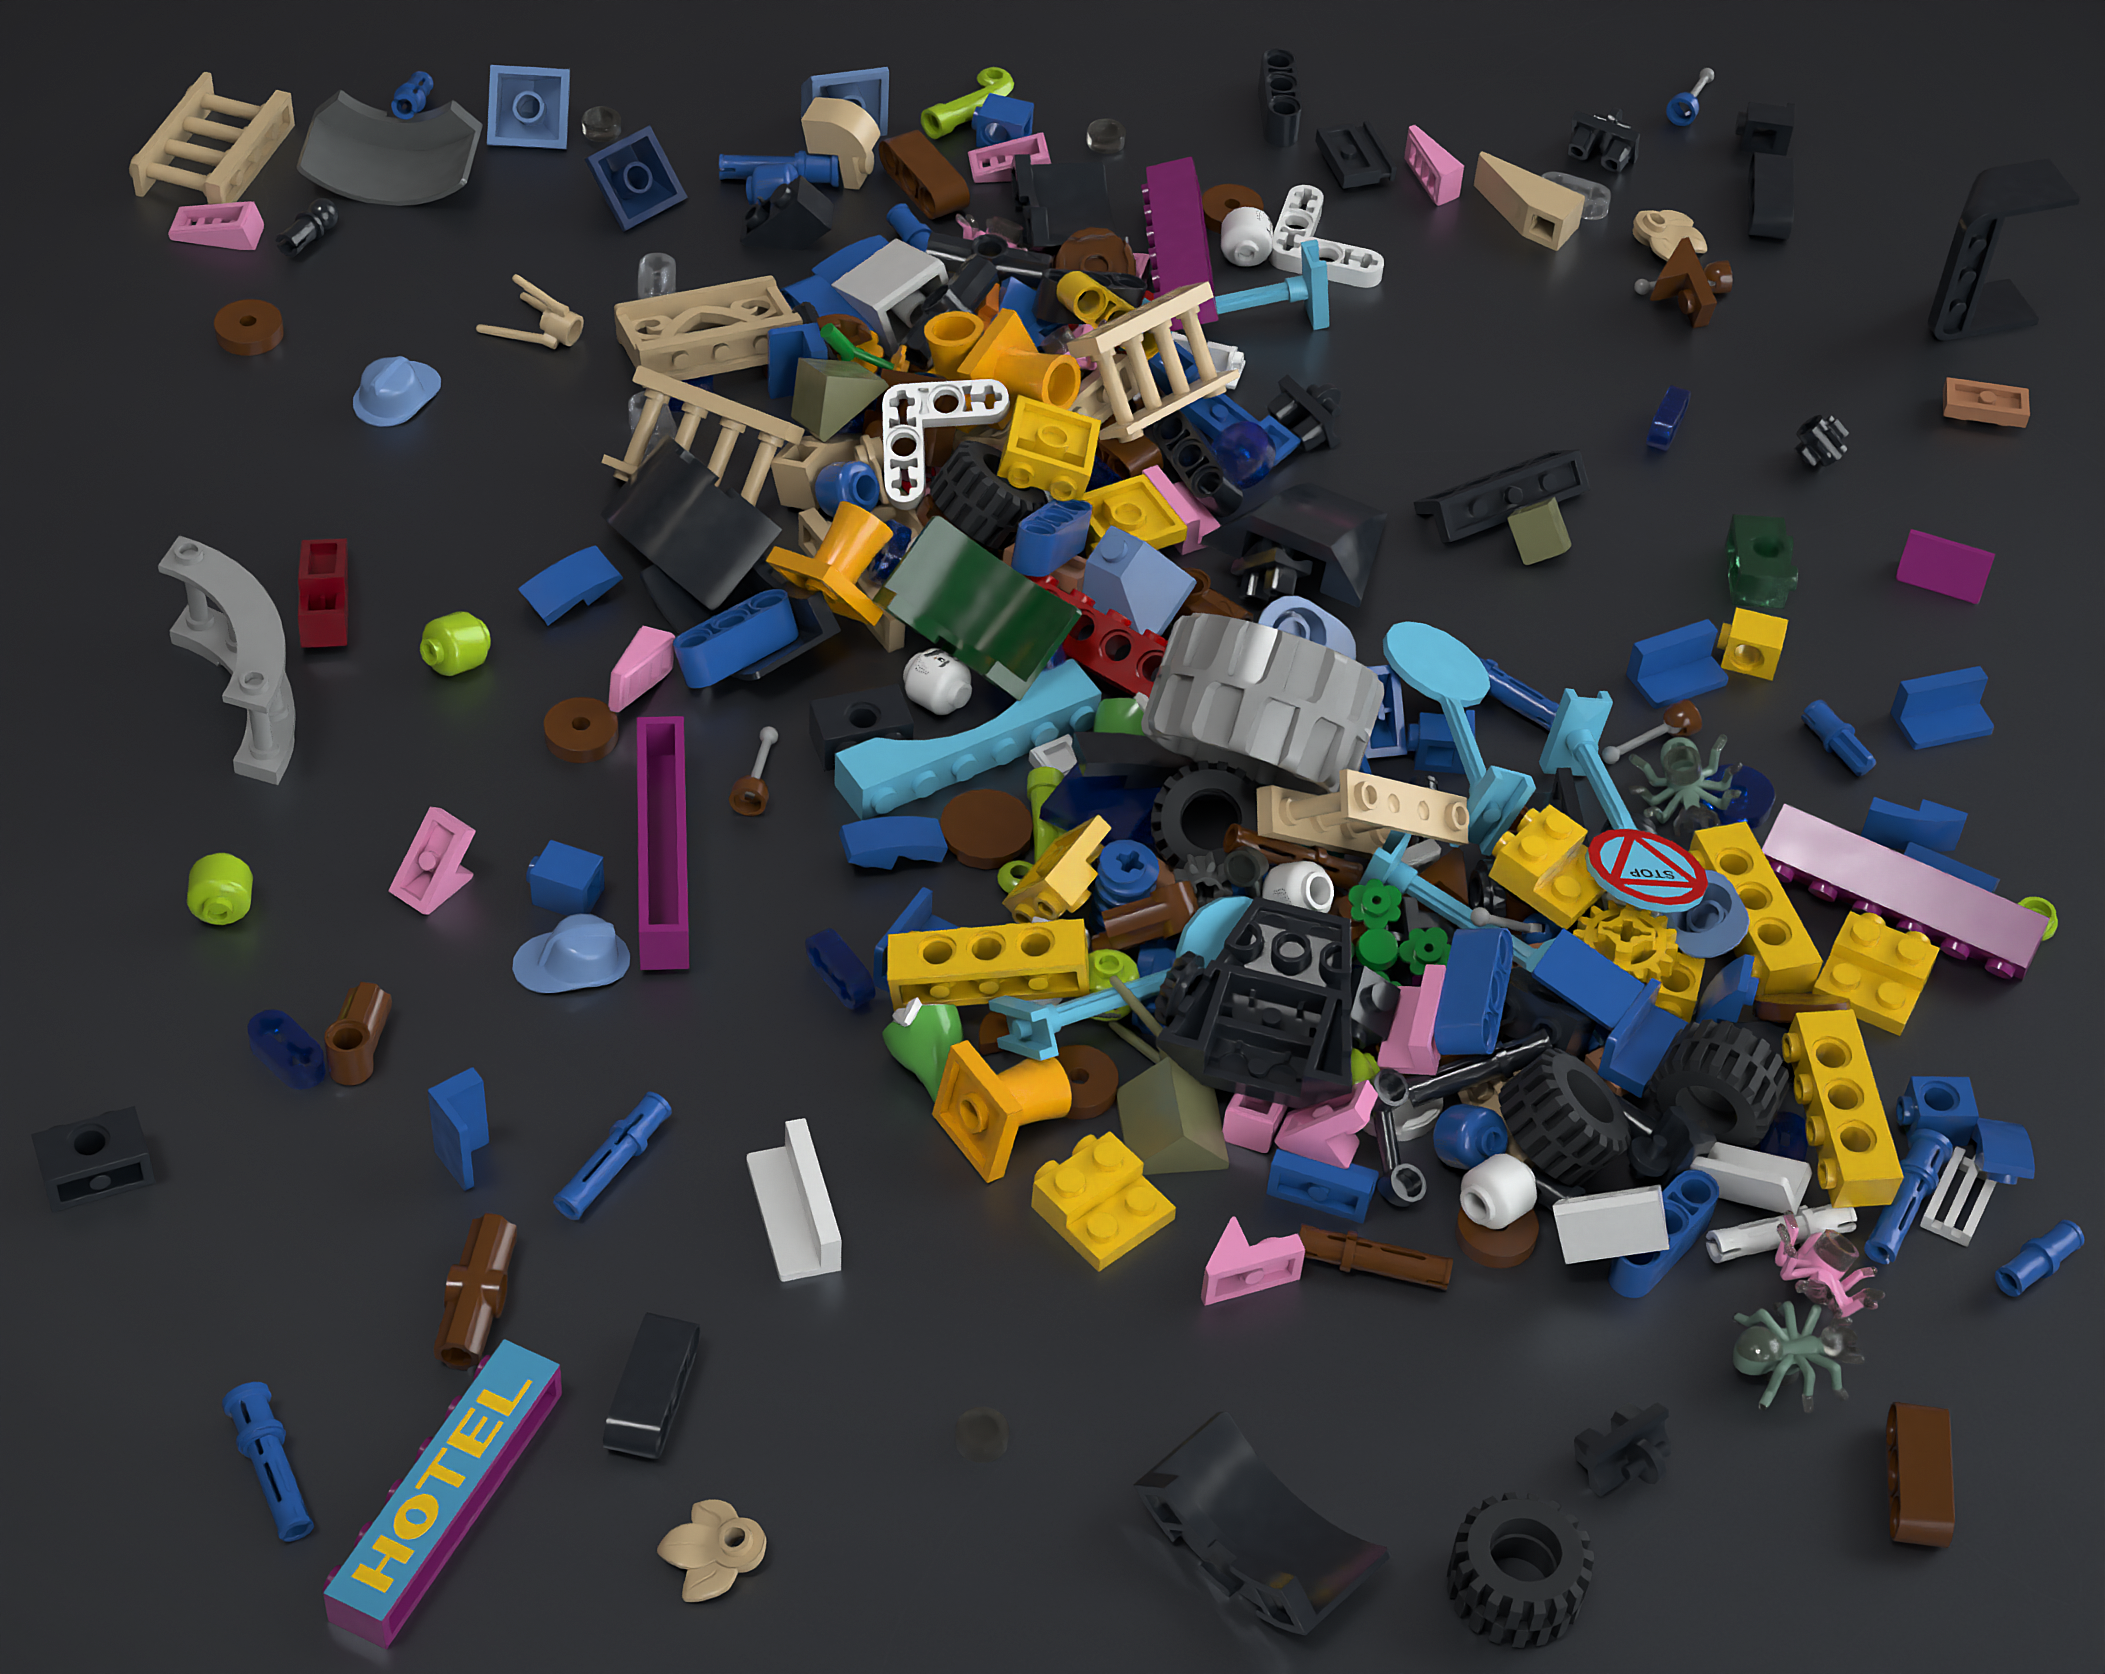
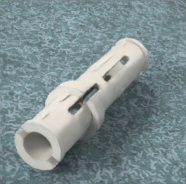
M1832 1204L1808 1209V1206L1803 1205L1799 1206L1796 1216L1784 1214L1785 1216H1790L1796 1228H1799L1795 1244L1800 1243V1246L1805 1243L1811 1234L1819 1232L1828 1235L1854 1231L1857 1226L1853 1222L1857 1221L1853 1207L1832 1208ZM1784 1215L1745 1223L1727 1229L1708 1231L1706 1238L1708 1240L1715 1239V1241L1706 1242L1710 1258L1715 1263H1721L1736 1257L1777 1249L1781 1239H1785L1787 1234Z

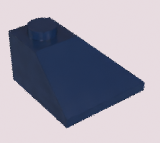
M650 125L584 159L622 232L688 198Z

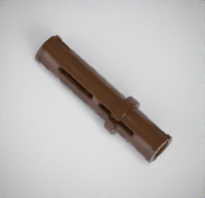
M1235 823L1229 826L1224 837V852L1230 854L1241 846L1253 847L1265 855L1269 866L1276 867L1280 864L1304 860L1327 867L1328 870H1325V872L1331 879L1333 886L1343 888L1348 892L1352 887L1359 885L1362 879V864L1329 855L1325 848L1317 845L1307 848L1292 842L1259 836L1258 831ZM1258 846L1283 853L1284 856L1260 849Z
M1301 1224L1299 1237L1305 1248L1304 1258L1339 1265L1340 1271L1350 1272L1352 1268L1447 1290L1453 1265V1258L1432 1255L1405 1247L1371 1241L1370 1239L1358 1237V1232L1351 1230L1344 1234Z

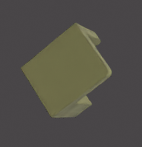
M1555 497L1515 510L1507 517L1525 565L1563 554L1571 547V541Z

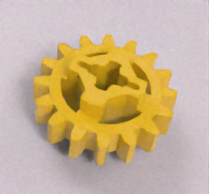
M1610 900L1608 901L1606 911L1592 906L1589 918L1580 916L1577 930H1573V935L1642 983H1648L1651 978L1660 981V976L1670 977L1673 963H1676L1678 944L1675 943L1677 931L1676 929H1666L1668 918L1665 915L1653 918L1651 910L1642 909L1639 911L1629 903H1626L1625 908H1618L1617 904Z

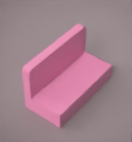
M1158 465L1142 470V474L1148 477L1188 527L1186 541L1173 544L1181 555L1208 547L1201 544L1202 536L1221 526L1209 510L1190 492L1183 481L1172 484Z
M1426 964L1421 987L1397 986L1401 989L1388 1038L1381 1043L1377 1060L1380 1071L1383 1069H1394L1403 1074L1436 1075L1441 1054L1436 1047L1434 1027L1446 973L1445 965Z

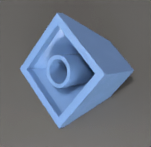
M490 65L487 145L567 150L570 69Z
M888 67L810 76L801 85V118L815 97L843 99L863 108L876 122L880 136L887 135Z
M1111 525L1086 561L1082 593L1092 598L1096 602L1093 608L1105 615L1110 608L1132 621L1129 628L1141 635L1148 629L1161 636L1197 582L1145 541Z

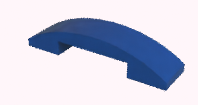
M1174 341L1189 385L1200 379L1194 357ZM1158 352L1148 360V364L1154 380L1167 396L1173 393L1160 353ZM1224 393L1208 399L1201 397L1179 409L1194 425L1216 442L1245 458L1261 464L1276 466L1298 447L1301 442L1300 438L1270 415L1260 422Z

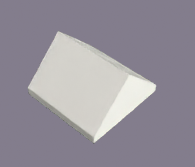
M1661 1185L1561 1199L1553 1205L1554 1217L1566 1264L1669 1249Z

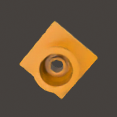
M1006 308L1001 309L957 370L962 381L992 379L1001 382L1006 387L1010 401L1009 412L1000 422L988 424L990 428L1001 431L1012 417L1018 395L1068 410L1075 402L1081 384V371L1077 360L1068 354L1039 353L1017 312ZM994 394L986 395V399L983 402L986 409L994 408V403L996 402Z
M952 311L937 315L927 322L924 327V334L931 351L934 367L926 372L924 376L962 381L957 370L983 335L984 324L978 316L969 312ZM965 394L966 411H972L970 394ZM978 425L956 426V429L968 434Z
M841 501L832 524L813 558L774 546L766 562L795 585L811 591H822L832 612L875 626L884 611L860 591L855 584L876 554L894 534L884 522L857 505Z
M965 1040L950 1047L932 1115L983 1179L989 1183L1004 1177L1019 1126L1042 1120L1062 1118L1068 1114L1072 1100L1071 1088L1062 1065L1055 1057L1042 1061L1028 1057L1019 1064L995 1074L971 1043Z

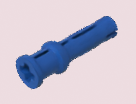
M799 150V152H795V156L724 154L719 156L720 180L747 179V177L753 175L754 169L760 165L791 163L796 168L798 175H804L808 182L831 183L832 187H839L840 164L838 155H807L805 150Z
M1925 1128L1917 1129L1912 1132L1909 1138L1908 1146L1910 1150L1906 1158L1899 1162L1904 1176L1892 1204L1884 1206L1876 1226L1864 1246L1865 1253L1873 1261L1881 1264H1889L1890 1261L1892 1263L1895 1261L1901 1243L1912 1224L1922 1199L1935 1192L1938 1186L1939 1178L1937 1174L1941 1165L1950 1161L1954 1150L1948 1138L1937 1131Z
M262 1382L245 1383L232 1389L222 1399L223 1411L227 1416L233 1418L239 1434L236 1437L238 1450L245 1457L251 1458L261 1484L262 1492L265 1495L278 1529L279 1538H282L284 1542L299 1540L313 1530L314 1523L309 1517L297 1486V1481L282 1447L286 1435L285 1428L281 1421L275 1420L269 1405L271 1392L267 1384Z

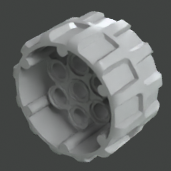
M1193 613L1191 616L1182 615L1173 625L1141 721L1142 732L1159 746L1194 763L1208 760V763L1227 762L1228 766L1237 769L1239 767L1246 771V776L1252 781L1255 779L1260 786L1274 785L1320 796L1340 791L1339 770L1350 769L1359 772L1382 703L1384 686L1378 680V675L1369 668L1337 651L1305 638L1232 617L1205 613Z

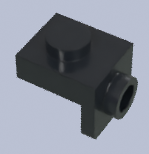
M1366 966L1354 969L1351 972L1352 1048L1358 1050L1387 1040L1401 989Z

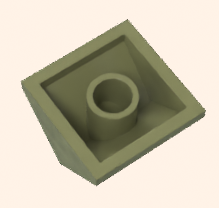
M799 358L791 417L796 424L825 443L889 388V385L884 379L853 361Z
M1168 1056L1117 1089L1116 1104L1123 1144L1144 1163L1142 1175L1229 1168V1159L1222 1132L1215 1088L1202 1085Z

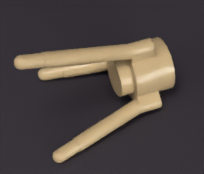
M515 274L512 280L529 293H521L520 298L543 312L540 320V329L545 331L544 335L482 324L476 326V331L479 333L539 343L556 349L559 342L566 346H572L577 341L582 332L584 320L582 316L569 311L568 306L555 301L532 283Z

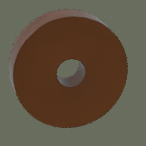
M1221 184L1208 189L1202 195L1205 226L1218 234H1221L1223 220L1234 209L1254 207L1263 211L1264 208L1262 198L1252 189L1242 185Z
M244 299L232 302L220 309L214 319L218 344L224 350L236 355L252 356L268 352L280 343L284 334L280 311L274 305L262 300Z
M575 697L561 701L553 706L545 716L544 737L546 746L553 755L567 762L589 763L600 760L611 753L617 745L619 733L616 713L610 711V707L606 703L594 698Z
M1068 1045L1058 1048L1059 1055L1054 1057L1062 1065L1067 1075L1072 1096L1070 1110L1064 1117L1084 1120L1097 1117L1106 1112L1113 1105L1118 1089L1119 1074L1113 1060L1101 1050L1087 1045ZM1075 1080H1080V1081H1083V1082H1085V1083L1077 1084V1083H1074L1073 1081H1075Z
M1461 1206L1455 1226V1237L1461 1250L1473 1261L1491 1268H1510L1521 1264L1532 1254L1538 1237L1539 1222L1534 1210L1531 1209L1512 1223L1501 1228L1503 1231H1495L1473 1222Z

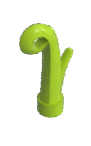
M998 67L983 69L976 78L983 89L946 104L938 103L921 113V124L925 133L933 139H938L951 133L955 126L971 121L976 107H982L989 93L1007 96L1012 91L1014 82L1011 75L1006 70Z
M1047 766L1035 768L1027 776V798L1031 801L1033 817L1034 863L1056 838L1069 831L1062 807L1064 775L1060 770ZM1021 860L1004 864L999 869L997 875L999 885L1004 891L1010 893L1021 880L1013 876H1025L1033 864Z

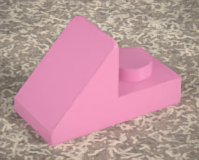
M430 807L388 891L422 914L429 915L473 877L474 874L460 865V862L476 830L442 808Z
M1367 1079L1353 1085L1352 1093L1292 1110L1287 1113L1274 1142L1282 1150L1347 1169L1359 1146V1139L1355 1133L1369 1122V1115L1378 1097V1093Z
M1233 1216L1205 1268L1201 1292L1204 1306L1300 1280L1305 1248L1298 1233L1283 1238L1270 1237L1262 1240L1257 1245L1249 1246L1236 1217Z

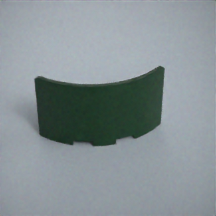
M938 515L931 517L872 599L874 603L916 634H922L935 644L939 639L945 642L941 649L942 651L966 664L969 670L972 668L991 685L1018 701H1021L1082 615V611L1079 608L1029 580Z

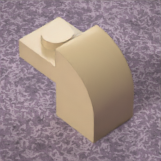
M815 97L801 119L808 153L838 155L844 188L860 189L867 175L873 171L874 154L872 148L880 136L879 128L874 119L863 108L850 101Z

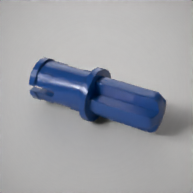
M1814 701L1805 708V714L1801 716L1802 721L1823 741V748L1828 753L1834 751L1857 776H1864L1869 770L1874 768L1876 760L1854 736V727L1840 720L1825 701Z

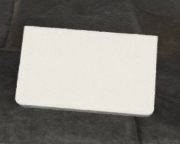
M1716 1142L1712 1147L1708 1158L1697 1156L1690 1165L1691 1170L1703 1171L1716 1180L1719 1186V1198L1796 1216L1813 1174L1809 1163Z

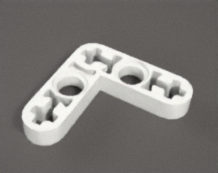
M1310 185L1293 187L1288 193L1273 233L1272 251L1269 255L1270 263L1278 269L1302 274L1301 242L1317 239L1319 258L1324 257L1335 260L1334 262H1326L1328 280L1363 288L1378 285L1382 279L1384 267L1382 256L1369 249L1313 237L1321 217L1323 194L1319 189ZM1302 204H1307L1306 210L1299 209ZM1298 225L1304 227L1305 229H1292L1288 226ZM1287 244L1293 246L1290 251H1285Z
M992 379L909 383L895 385L887 390L882 402L884 477L888 500L894 507L901 510L914 509L925 496L924 428L1000 422L1006 417L1010 408L1008 391L1001 382ZM946 394L956 397L959 401L957 408L947 414L940 413L934 407L937 398ZM965 394H970L972 411H966ZM987 394H994L996 402L993 409L985 408L983 402ZM899 399H907L910 405L907 407L908 425H900L897 410ZM903 437L910 438L917 444L915 451L905 457L898 456L892 451L894 442ZM900 469H908L910 483L913 487L910 488L909 495L901 496L900 490L896 489L902 485Z

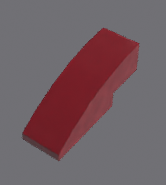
M347 538L302 540L298 573L300 594L298 623L301 648L347 646Z

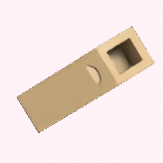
M1483 151L1479 154L1474 186L1522 236L1558 251L1579 228L1585 196Z
M851 430L838 431L825 443L814 435L802 437L799 446L789 442L771 462V469L781 505L802 510L814 507L818 511L820 506L816 499L815 484L819 473L824 467L833 462L856 461L854 446L860 445L862 432Z

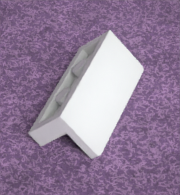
M806 1119L786 1121L784 1147L747 1154V1167L778 1277L783 1282L840 1271L842 1247L841 1236Z

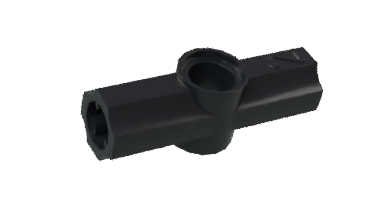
M931 232L926 249L927 254L938 258L944 263L946 272L954 274L970 255L977 254L981 258L989 260L998 270L997 276L999 280L997 284H999V288L1004 280L1012 276L1028 287L1037 290L1043 270L1053 269L1054 257L1010 248L1005 239L995 234H984L976 237L974 240Z
M977 254L968 256L949 282L937 288L927 297L921 307L924 312L899 344V346L903 344L907 347L905 360L909 361L910 364L917 366L921 370L930 369L933 365L931 351L924 334L925 325L933 317L952 311L969 312L977 316L974 311L999 280L997 276L998 270L989 260L983 259Z

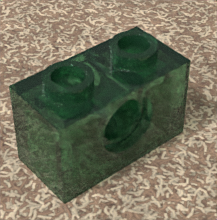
M1733 514L1725 542L1732 605L1784 609L1789 591L1794 592L1796 590L1798 568L1791 565L1794 543L1793 537L1788 536L1786 533L1784 518Z

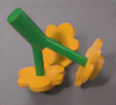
M832 323L822 327L820 336L838 353L839 361L856 362L876 374L879 367L908 373L910 362L905 360L907 348L905 345L902 344L899 347L897 353L893 355L891 362L882 359L885 352L883 347L878 345L879 338L876 332L870 330L873 339L855 347Z

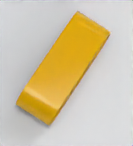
M1072 271L1066 274L1057 286L1056 294L1058 300L1080 320L1090 324L1093 329L1136 309L1080 271ZM1086 292L1085 296L1078 301L1079 297ZM1115 312L1114 316L1108 320L1109 316ZM1145 331L1143 333L1144 340L1141 341L1148 361L1159 350L1153 333Z

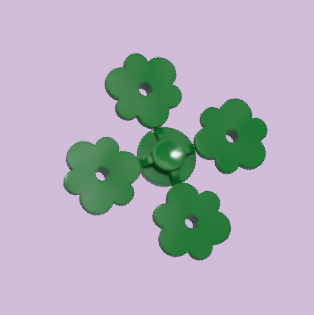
M1370 879L1366 886L1356 885L1350 889L1348 894V900L1353 906L1350 912L1351 918L1356 922L1364 921V925L1368 929L1358 939L1355 947L1351 942V960L1356 953L1358 961L1363 966L1374 970L1373 972L1389 982V977L1381 971L1393 966L1398 955L1404 963L1410 964V972L1417 977L1424 975L1426 964L1445 965L1447 968L1451 945L1447 944V934L1441 928L1432 927L1426 932L1415 928L1409 933V940L1403 942L1398 948L1396 938L1385 928L1388 922L1394 923L1399 920L1401 911L1398 906L1401 903L1402 894L1395 886H1383L1379 879ZM1396 981L1390 982V983H1392L1393 985H1395L1396 987H1397V986H1402L1399 982H1396Z

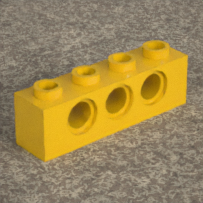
M1747 822L1695 831L1688 852L1696 858L1705 870H1713L1724 875L1733 884L1747 909L1750 920L1748 931L1741 942L1733 948V951L1737 958L1744 954L1755 956L1751 976L1759 978L1756 995L1812 992L1823 960Z
M1059 919L1048 922L1010 923L999 926L960 927L949 930L888 934L887 981L893 1009L896 1011L899 1008H906L907 1004L917 997L923 1005L947 1004L965 1006L989 1004V1000L1004 995L1025 1001L1089 995L1088 944L1084 919Z
M1854 1010L1796 1013L1789 1032L1783 1035L1782 1052L1785 1061L1792 1064L1795 1074V1099L1798 1104H1803L1807 1117L1805 1130L1808 1144L1815 1146L1818 1155L1817 1171L1819 1184L1822 1189L1828 1190L1832 1208L1891 1205L1904 1176Z

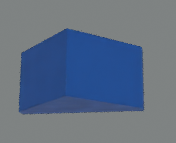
M1390 664L1368 666L1367 668L1376 673L1378 680L1383 683L1384 696L1365 751L1366 757L1376 758L1407 754L1400 676L1392 669Z

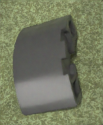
M339 90L315 109L297 164V170L311 181L334 193L366 203L402 206L431 202L456 192L467 183L483 124L454 100L434 110L414 113V116L410 119L388 117L387 111L363 104L344 91Z

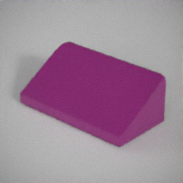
M1911 529L1895 578L1904 583L1978 604L1995 554Z

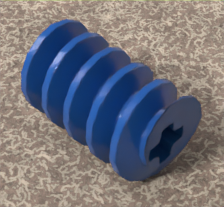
M1117 840L1109 843L1102 849L1089 914L1090 926L1096 935L1106 931L1102 911L1150 897L1149 894L1156 889L1160 871L1158 859L1142 843L1133 840Z

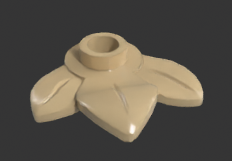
M1645 210L1640 211L1634 218L1633 235L1640 243L1651 247L1655 254L1666 261L1670 259L1680 240L1689 237L1696 253L1705 254L1707 251V244L1703 235L1692 227L1693 220L1681 212L1673 210H1662L1660 212Z
M863 435L860 437V445L854 446L855 460L868 464L874 470L880 485L878 500L883 504H888L889 501L882 477V472L884 471L883 443L880 437L870 438L869 435Z
M705 1500L694 1503L691 1511L693 1523L682 1524L672 1529L657 1547V1553L663 1560L681 1569H687L682 1590V1598L685 1602L705 1601L721 1595L732 1586L738 1573L754 1569L764 1557L767 1540L761 1526L750 1518L738 1517L732 1505L721 1500ZM745 1538L739 1546L731 1547L735 1541Z

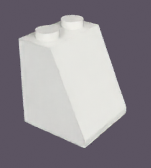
M894 239L857 267L844 274L831 286L871 324L878 335L879 345L883 347L885 354L891 358L897 353L901 341L923 315L924 312L921 307L924 301L937 288L947 284L949 278L944 263L938 258L905 242Z

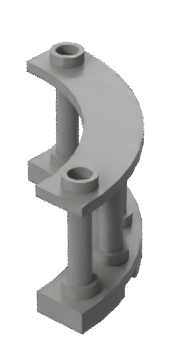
M179 536L158 565L160 573L183 581L186 588L188 605L170 629L171 643L203 656L217 667L223 665L232 675L222 695L223 702L247 709L245 735L233 759L234 771L240 775L278 785L288 767L293 752L296 721L291 685L284 671L286 643L280 616L265 588L239 563L205 544ZM206 596L209 597L221 609L223 613L216 611L210 607H207Z

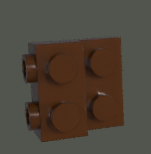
M882 368L881 378L886 381L889 388L877 397L875 411L866 410L862 436L869 435L870 438L880 437L883 443L882 402L885 393L891 387L899 384L945 382L951 380ZM946 394L937 398L934 407L940 413L947 414L957 408L959 401L956 397ZM899 399V405L897 406L900 425H908L907 407L910 405L907 399ZM956 426L924 428L925 474H931L932 466L943 467L951 456ZM899 438L894 442L892 451L898 456H909L915 451L917 444L910 438Z

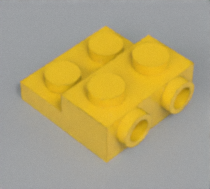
M1018 395L1013 408L1008 436L1003 446L997 476L1007 478L1009 483L1016 488L1032 486L1049 491L1051 496L1058 501H1069L1071 499L1081 501L1092 473L1101 420Z
M1145 474L1086 492L1082 497V500L1089 502L1093 507L1085 545L1087 559L1111 525L1145 541L1156 550L1186 541L1188 527Z
M1549 804L1541 813L1534 808L1530 809L1519 823L1516 836L1509 831L1502 835L1492 850V855L1496 857V860L1488 876L1558 926L1567 930L1606 890L1598 885L1587 870L1585 855L1588 847L1582 843L1588 830Z
M1099 814L1056 838L1004 899L1002 904L1012 913V917L1017 924L1031 923L1034 916L1055 921L1066 910L1070 913L1075 912L1090 897L1091 892L1087 887L1096 878L1098 873L1089 864L1101 854L1104 846L1100 842L1111 830V827Z
M1850 911L1834 942L1830 956L1814 985L1812 994H1827L1849 998L1850 1010H1854L1856 1018L1901 1036L1932 971L1940 948L1931 945L1929 938L1923 933L1917 931L1902 933L1886 926L1885 921L1877 914L1863 913L1858 915Z
M1111 1131L1099 1139L1094 1135L1084 1137L1073 1149L1072 1157L1060 1165L1055 1160L1048 1161L1037 1171L1034 1177L1031 1207L1098 1272L1175 1220L1176 1207L1142 1175L1144 1163Z

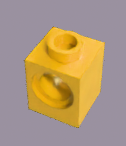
M1736 607L1732 625L1723 623L1717 643L1718 649L1725 650L1721 668L1773 681L1789 620Z
M1677 952L1676 963H1673L1670 977L1660 976L1661 985L1655 1005L1690 1023L1698 997L1705 959Z

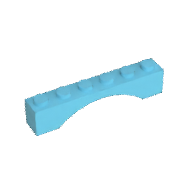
M1072 658L1042 670L1021 701L1017 700L998 717L975 729L950 737L930 740H892L875 737L835 753V786L861 821L879 814H886L898 806L918 798L927 797L937 790L959 781H966L974 775L998 765H1005L1040 745L1067 734L1071 736L1074 735V732L1089 730L1094 726V719L1098 704L1101 702L1102 693Z

